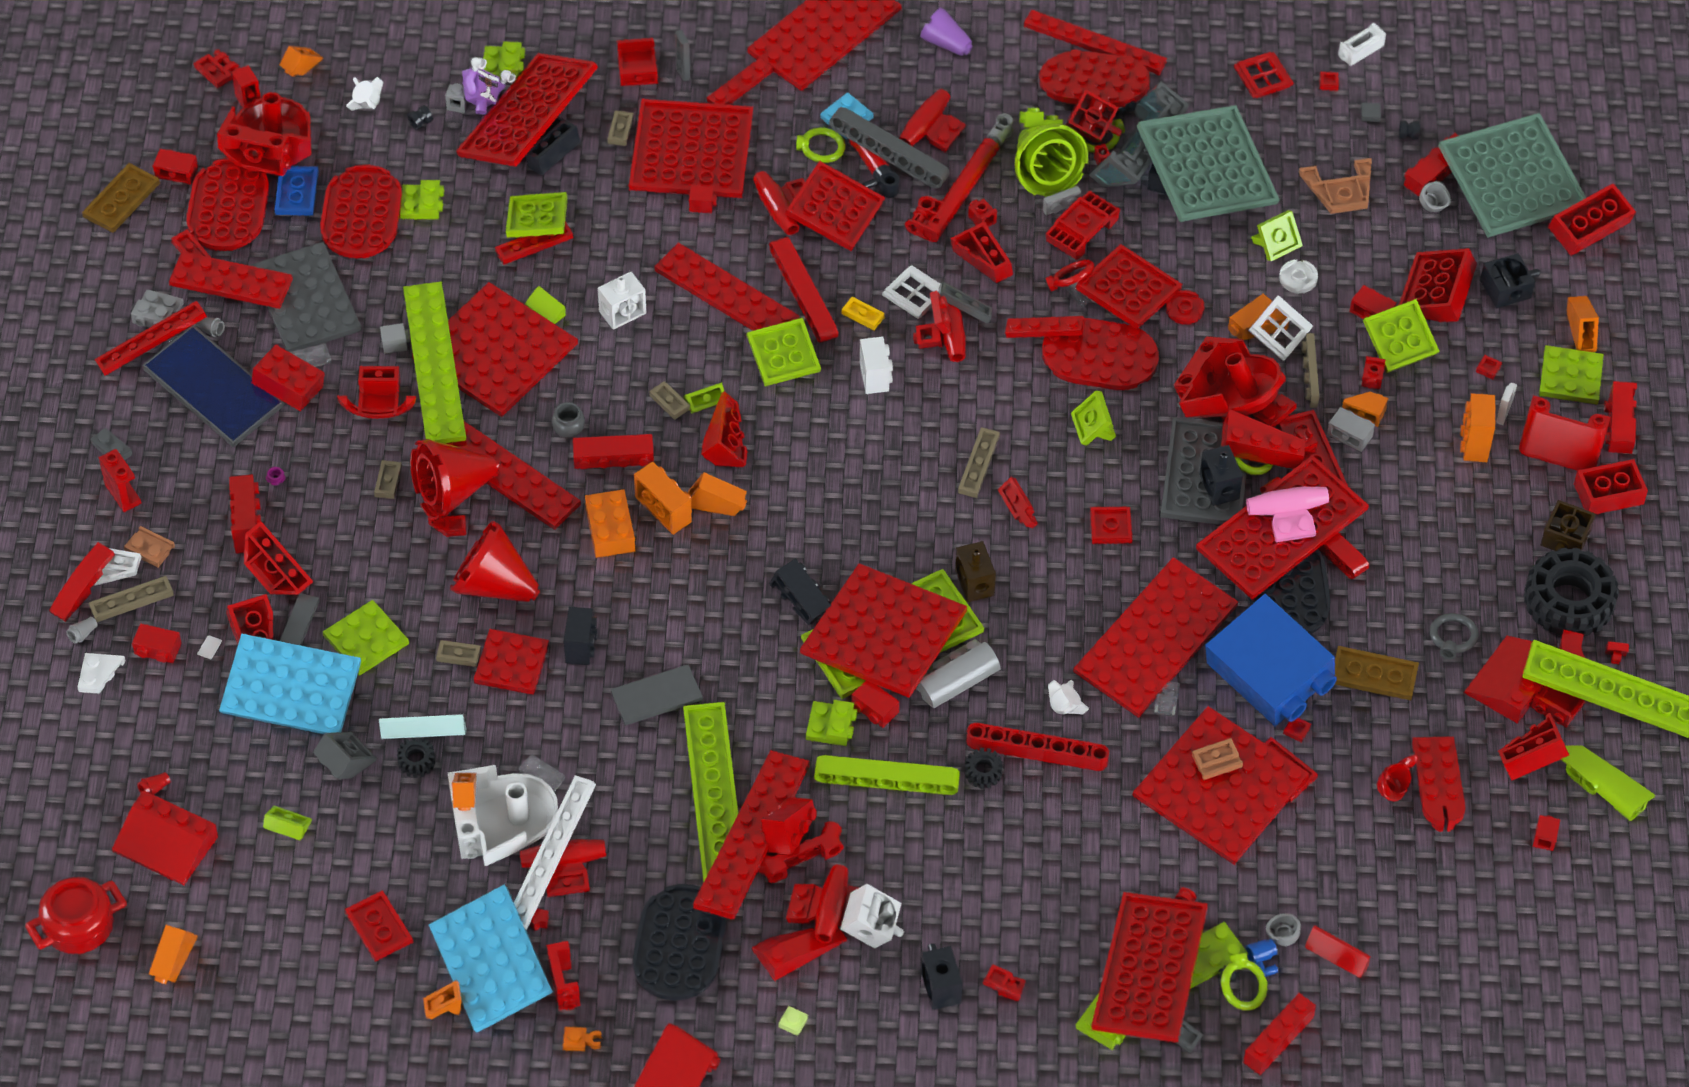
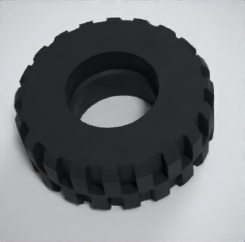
M1561 548L1558 551L1553 550L1546 553L1545 557L1541 556L1532 565L1524 589V602L1527 605L1528 613L1533 615V620L1538 625H1542L1544 630L1556 633L1555 635L1561 637L1563 630L1581 633L1585 637L1591 635V632L1596 633L1600 631L1610 621L1619 595L1618 581L1615 575L1613 576V570L1609 565L1606 566L1605 561L1600 557L1597 558L1593 553L1589 551L1584 552L1578 548ZM1561 585L1576 586L1583 590L1588 598L1580 601L1568 600L1560 596L1554 588Z

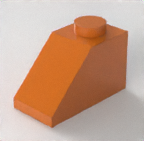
M288 46L279 65L290 76H303L322 61L323 57L310 48Z
M1366 392L1344 399L1342 408L1352 411L1354 414L1369 420L1378 427L1386 411L1388 398L1381 394Z
M455 773L452 782L453 808H458L460 811H468L475 807L476 773Z

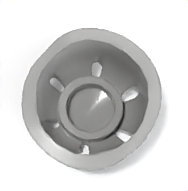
M1432 182L1423 187L1419 200L1425 210L1439 212L1450 204L1451 197L1442 183Z
M1279 914L1269 920L1266 925V931L1269 938L1276 945L1289 946L1300 937L1301 925L1294 915Z

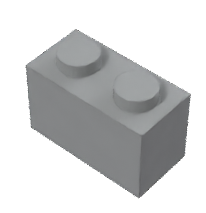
M1340 407L1329 422L1327 435L1362 452L1373 437L1375 424L1361 418L1350 410Z

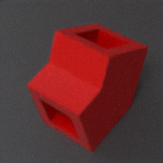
M536 909L529 923V926L534 931L539 928L547 929L549 910Z

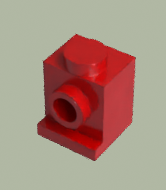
M975 199L968 207V217L975 225L985 222L990 227L997 223V210L993 209L985 199L980 201Z
M935 323L916 326L913 339L914 344H918L919 349L943 347L941 331Z
M1366 356L1361 386L1370 389H1381L1386 359Z

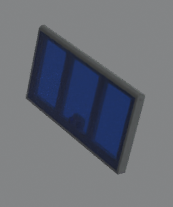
M195 325L188 328L142 365L143 370L232 447H235L285 405V402L252 384V374Z

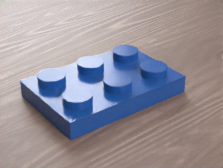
M291 166L284 176H279L275 215H314L318 167Z

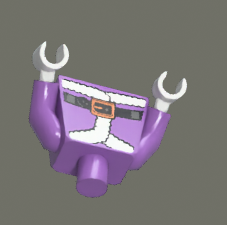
M474 57L471 61L473 67L462 71L465 99L476 105V114L483 115L487 113V106L497 103L499 94L506 86L505 83L514 82L516 75L508 70H504L499 81L498 76L483 70L487 63L485 59Z

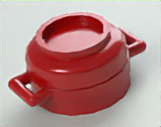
M86 877L66 878L56 882L46 890L40 900L39 917L27 922L25 928L38 949H44L52 945L55 949L67 954H82L96 949L106 941L112 932L113 913L125 908L127 902L114 881H108L100 885L98 882ZM109 890L116 900V903L112 905L107 895ZM40 925L46 937L44 939L41 938L36 929Z

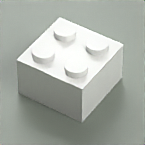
M884 337L860 339V368L866 394L889 391V383H892L891 371H893L892 360L888 359L890 355L889 345L885 344Z

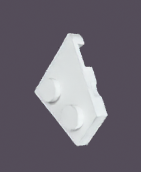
M111 549L114 551L115 556L102 569L103 575L94 586L135 576L141 561V554Z
M85 653L77 687L78 692L100 693L105 684L115 675V670L120 665H124L125 657Z

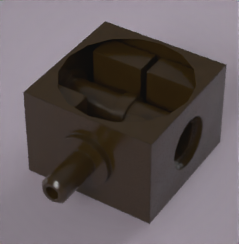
M1558 500L1544 529L1540 546L1554 551H1558L1561 548H1578L1582 551L1591 533L1596 514Z
M984 541L956 547L955 572L967 603L994 596L996 572Z

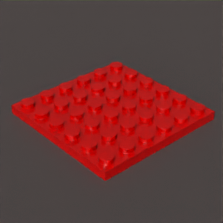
M641 99L629 190L690 194L691 185L714 187V194L718 197L742 198L753 107Z
M490 282L448 320L458 389L500 417H503L578 344L576 337Z
M859 563L830 604L831 607L826 610L801 646L800 654L910 698L967 612V606Z
M1207 706L1133 791V797L1235 865L1309 778V773ZM1231 738L1238 751L1239 758L1243 762V767L1203 780L1202 774L1192 756V751Z

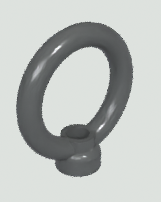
M1443 614L1437 617L1430 626V637L1434 644L1440 648V655L1445 659H1454L1456 653L1471 649L1478 641L1479 632L1476 624L1470 618L1461 614ZM1456 621L1466 625L1471 635L1467 642L1456 645L1455 642L1450 640L1444 642L1438 635V628L1445 622Z

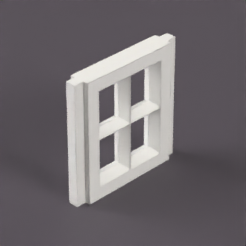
M911 265L885 289L882 295L919 319L932 307L931 298H927L918 291L923 286L931 291H938L940 283ZM909 277H912L921 284L916 289H913L904 282ZM900 285L912 292L907 298L895 292ZM914 295H917L926 302L921 307H918L909 300Z
M1278 295L1248 331L1284 361L1306 336V333L1311 330L1313 325ZM1276 308L1287 317L1281 325L1270 317ZM1266 319L1278 328L1272 336L1261 328ZM1290 320L1301 329L1295 337L1284 329ZM1281 331L1292 340L1286 348L1275 340V337Z

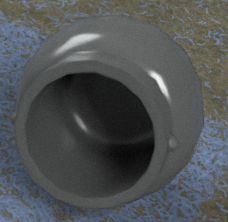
M565 402L557 406L552 415V426L559 436L564 438L576 437L584 428L585 417L576 404Z

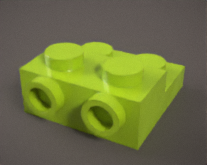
M503 42L502 47L485 46L483 59L487 63L483 70L498 76L499 80H501L502 71L508 70L516 75V80L524 69V63L521 62V59H525V48L522 47V43Z
M1027 108V111L1019 113V122L1023 123V127L1063 124V120L1058 119L1057 115H1046V119H1044V112L1040 111V108Z
M421 180V185H403L400 210L401 219H439V212H443V200H440V198L444 197V185L440 184V180Z
M833 700V704L813 701L806 740L847 746L848 738L852 739L854 727L851 726V723L856 721L857 709H854V703Z
M1097 995L1076 1023V1029L1113 1050L1116 1044L1120 1045L1126 1035L1092 1030L1091 1024L1098 999Z

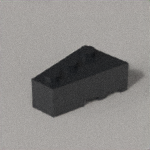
M558 116L525 155L528 168L543 175L581 143L577 126Z
M795 558L775 572L769 585L772 588L776 586L782 592L781 598L784 601L786 599L791 601L794 605L793 610L809 626L823 616L826 610L831 607V602L818 589L817 582L806 573L805 566Z

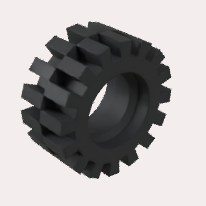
M413 737L411 742L407 739L405 744L401 743L400 748L397 750L399 769H401L403 774L406 772L408 777L413 774V778H417V774L424 777V772L428 775L430 769H434V764L436 763L433 745L429 744L428 740L423 742V738L419 737V740L416 741V738ZM414 753L424 755V759L418 762L409 761L408 757Z
M980 748V752L976 749L973 750V754L970 753L965 762V777L968 778L970 784L973 782L975 787L979 784L980 788L984 789V785H987V788H991V783L995 786L997 781L1001 780L1003 761H1001L1000 755L997 756L996 751L991 753V749L987 748V752H985L984 748ZM987 764L991 766L992 770L982 773L976 770V766Z

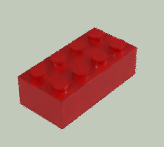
M1612 183L1556 214L1548 228L1569 255L1572 256L1629 224L1636 211L1615 184Z

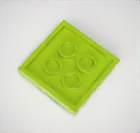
M567 192L510 196L506 225L507 238L564 234Z
M1416 299L1363 320L1379 358L1386 359L1384 366L1386 373L1440 352Z
M803 318L747 332V338L764 386L821 372V367Z
M1545 345L1539 396L1598 405L1604 354Z
M371 600L323 631L325 639L339 654L361 658L358 676L409 644V639L374 600Z

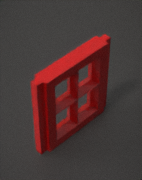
M1274 52L1264 53L1234 64L1236 72L1253 98H1259L1290 88L1294 84ZM1268 61L1273 70L1263 72L1259 64ZM1256 65L1260 74L1251 76L1247 68ZM1276 73L1281 82L1272 85L1267 76ZM1264 78L1268 86L1259 89L1254 80Z

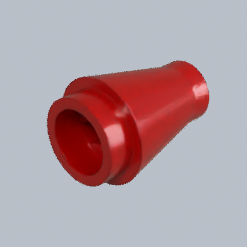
M164 772L141 779L137 786L140 794L144 790L155 795L166 785L170 784L171 781L168 774Z

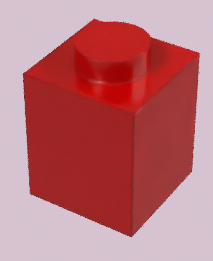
M691 185L689 212L712 213L713 206L717 205V195L714 194V187Z
M1539 815L1532 847L1554 851L1560 819L1548 815Z

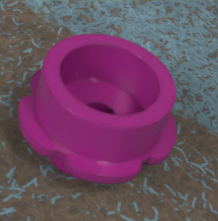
M272 467L267 471L266 481L271 483V485L276 486L285 481L286 476L281 468Z

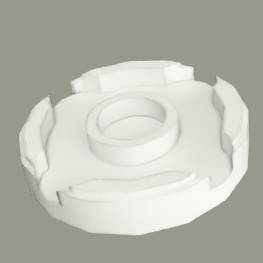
M1291 260L1281 267L1280 283L1290 292L1297 294L1306 293L1316 286L1318 272L1314 265L1308 261Z

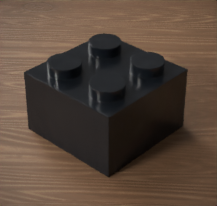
M569 607L563 640L565 663L590 665L591 657H595L596 646L594 641H597L598 638L597 617H594L593 608Z

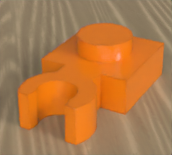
M565 1027L563 1050L585 1051L586 1046L596 1050L601 1049V1042H594L593 1040L596 1038L602 1039V1032L593 1031L588 1034L587 1028Z

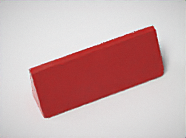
M1313 926L1305 945L1306 949L1359 978L1363 976L1369 966L1370 955L1317 926Z

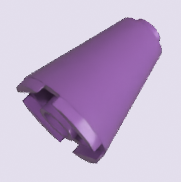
M939 8L931 16L932 20L930 23H926L920 37L929 43L960 56L967 55L973 48L971 45L972 40L946 10Z

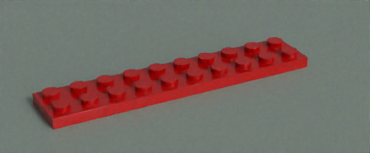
M770 750L693 903L694 909L734 920L768 851L761 818L768 817L770 815L769 812L777 810L778 805L788 797H795L810 766L809 760Z

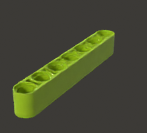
M822 755L816 759L814 778L818 782L953 795L958 792L960 771L952 767Z

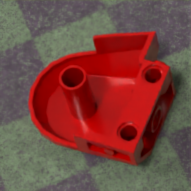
M265 93L262 98L246 104L238 112L237 116L235 107L231 108L217 132L218 149L238 167L284 176L292 165L311 155L310 112H307L296 101L280 97L278 93Z
M1206 336L1175 382L1174 387L1181 399L1179 405L1185 417H1226L1229 409L1243 415H1249L1266 408L1273 402L1278 394L1283 377L1280 365L1273 358L1265 355L1250 354L1243 339Z

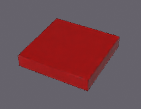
M1090 507L1092 544L1132 543L1130 507Z

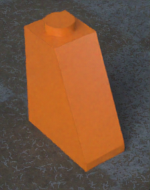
M1263 293L1230 316L1228 325L1230 333L1243 340L1255 338L1248 330L1271 304L1272 300ZM1277 308L1270 315L1279 325L1287 318ZM1268 319L1261 325V328L1268 334H1273L1278 329ZM1289 322L1284 327L1285 330L1289 328Z
M1587 296L1568 297L1567 317L1576 350L1597 352L1599 317Z
M705 472L688 490V494L692 499L691 509L735 516L740 510L743 511L747 503L745 499L747 491Z
M169 925L165 926L149 971L150 975L155 976L154 981L167 984V981L175 983L198 935Z

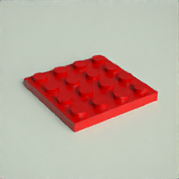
M819 161L787 208L785 215L852 252L882 206L885 197Z
M1120 244L1095 266L1087 277L1076 283L1075 289L1135 329H1139L1171 297L1177 294V291L1181 290L1182 283Z

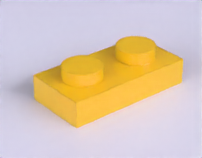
M851 297L842 308V315L872 330H875L885 318L884 312L854 297Z

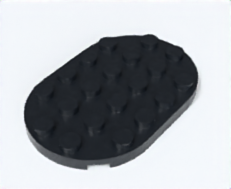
M1319 549L1253 600L1247 596L1249 607L1266 594L1309 634L1320 629L1328 618L1331 601L1326 565Z
M692 884L668 886L664 888V891L655 896L653 895L646 902L642 910L633 951V970L640 985L647 992L658 998L679 1001L695 997L705 991L717 975L726 932V917L694 909L693 903L701 889L700 886Z

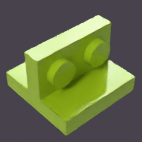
M1290 210L1258 224L1259 233L1252 236L1253 244L1264 247L1267 260L1273 261L1303 246L1293 212Z
M1096 390L1071 412L1082 445L1087 446L1096 437L1109 441L1116 437L1102 392Z

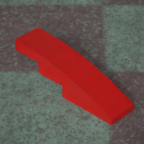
M97 542L58 594L49 609L50 613L66 622L91 594L90 588L103 575L102 569L115 556L114 551Z

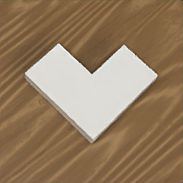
M1509 383L1506 386L1498 411L1497 424L1504 425L1515 396L1517 384Z

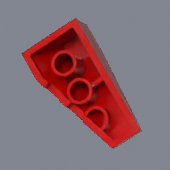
M725 391L721 393L703 439L701 455L715 466L744 467L746 466L748 452L747 447L743 446L742 439L745 437L744 432L739 427V423L742 421L739 405Z
M814 927L769 937L753 946L752 951L773 980L776 981L846 942L847 938L838 927L831 942L821 943L815 939Z

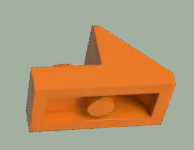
M454 981L423 998L426 1018L432 1020L447 1011L460 1015L461 994L458 981Z

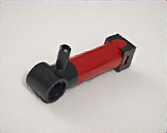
M847 138V142L852 150L858 152L874 179L863 182L862 185L867 188L879 185L881 194L886 198L897 196L899 193V176L892 172L887 162Z

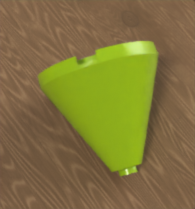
M1049 124L1026 128L1021 131L1015 158V172L1019 182L1028 192L1033 195L1037 194L1048 197L1073 188L1083 176L1082 170L1084 165L1088 163L1087 145L1080 134L1063 124Z

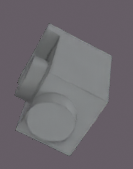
M459 83L449 84L445 95L447 110L465 113L469 102L465 99L464 87ZM454 100L460 101V105L453 104Z

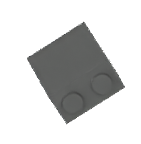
M352 732L325 733L313 751L318 757L319 762L327 766L331 774L337 779H351L377 760Z

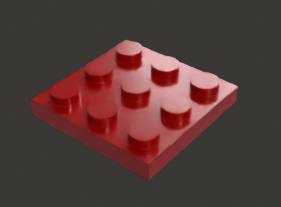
M489 629L474 676V684L534 695L549 648V640Z

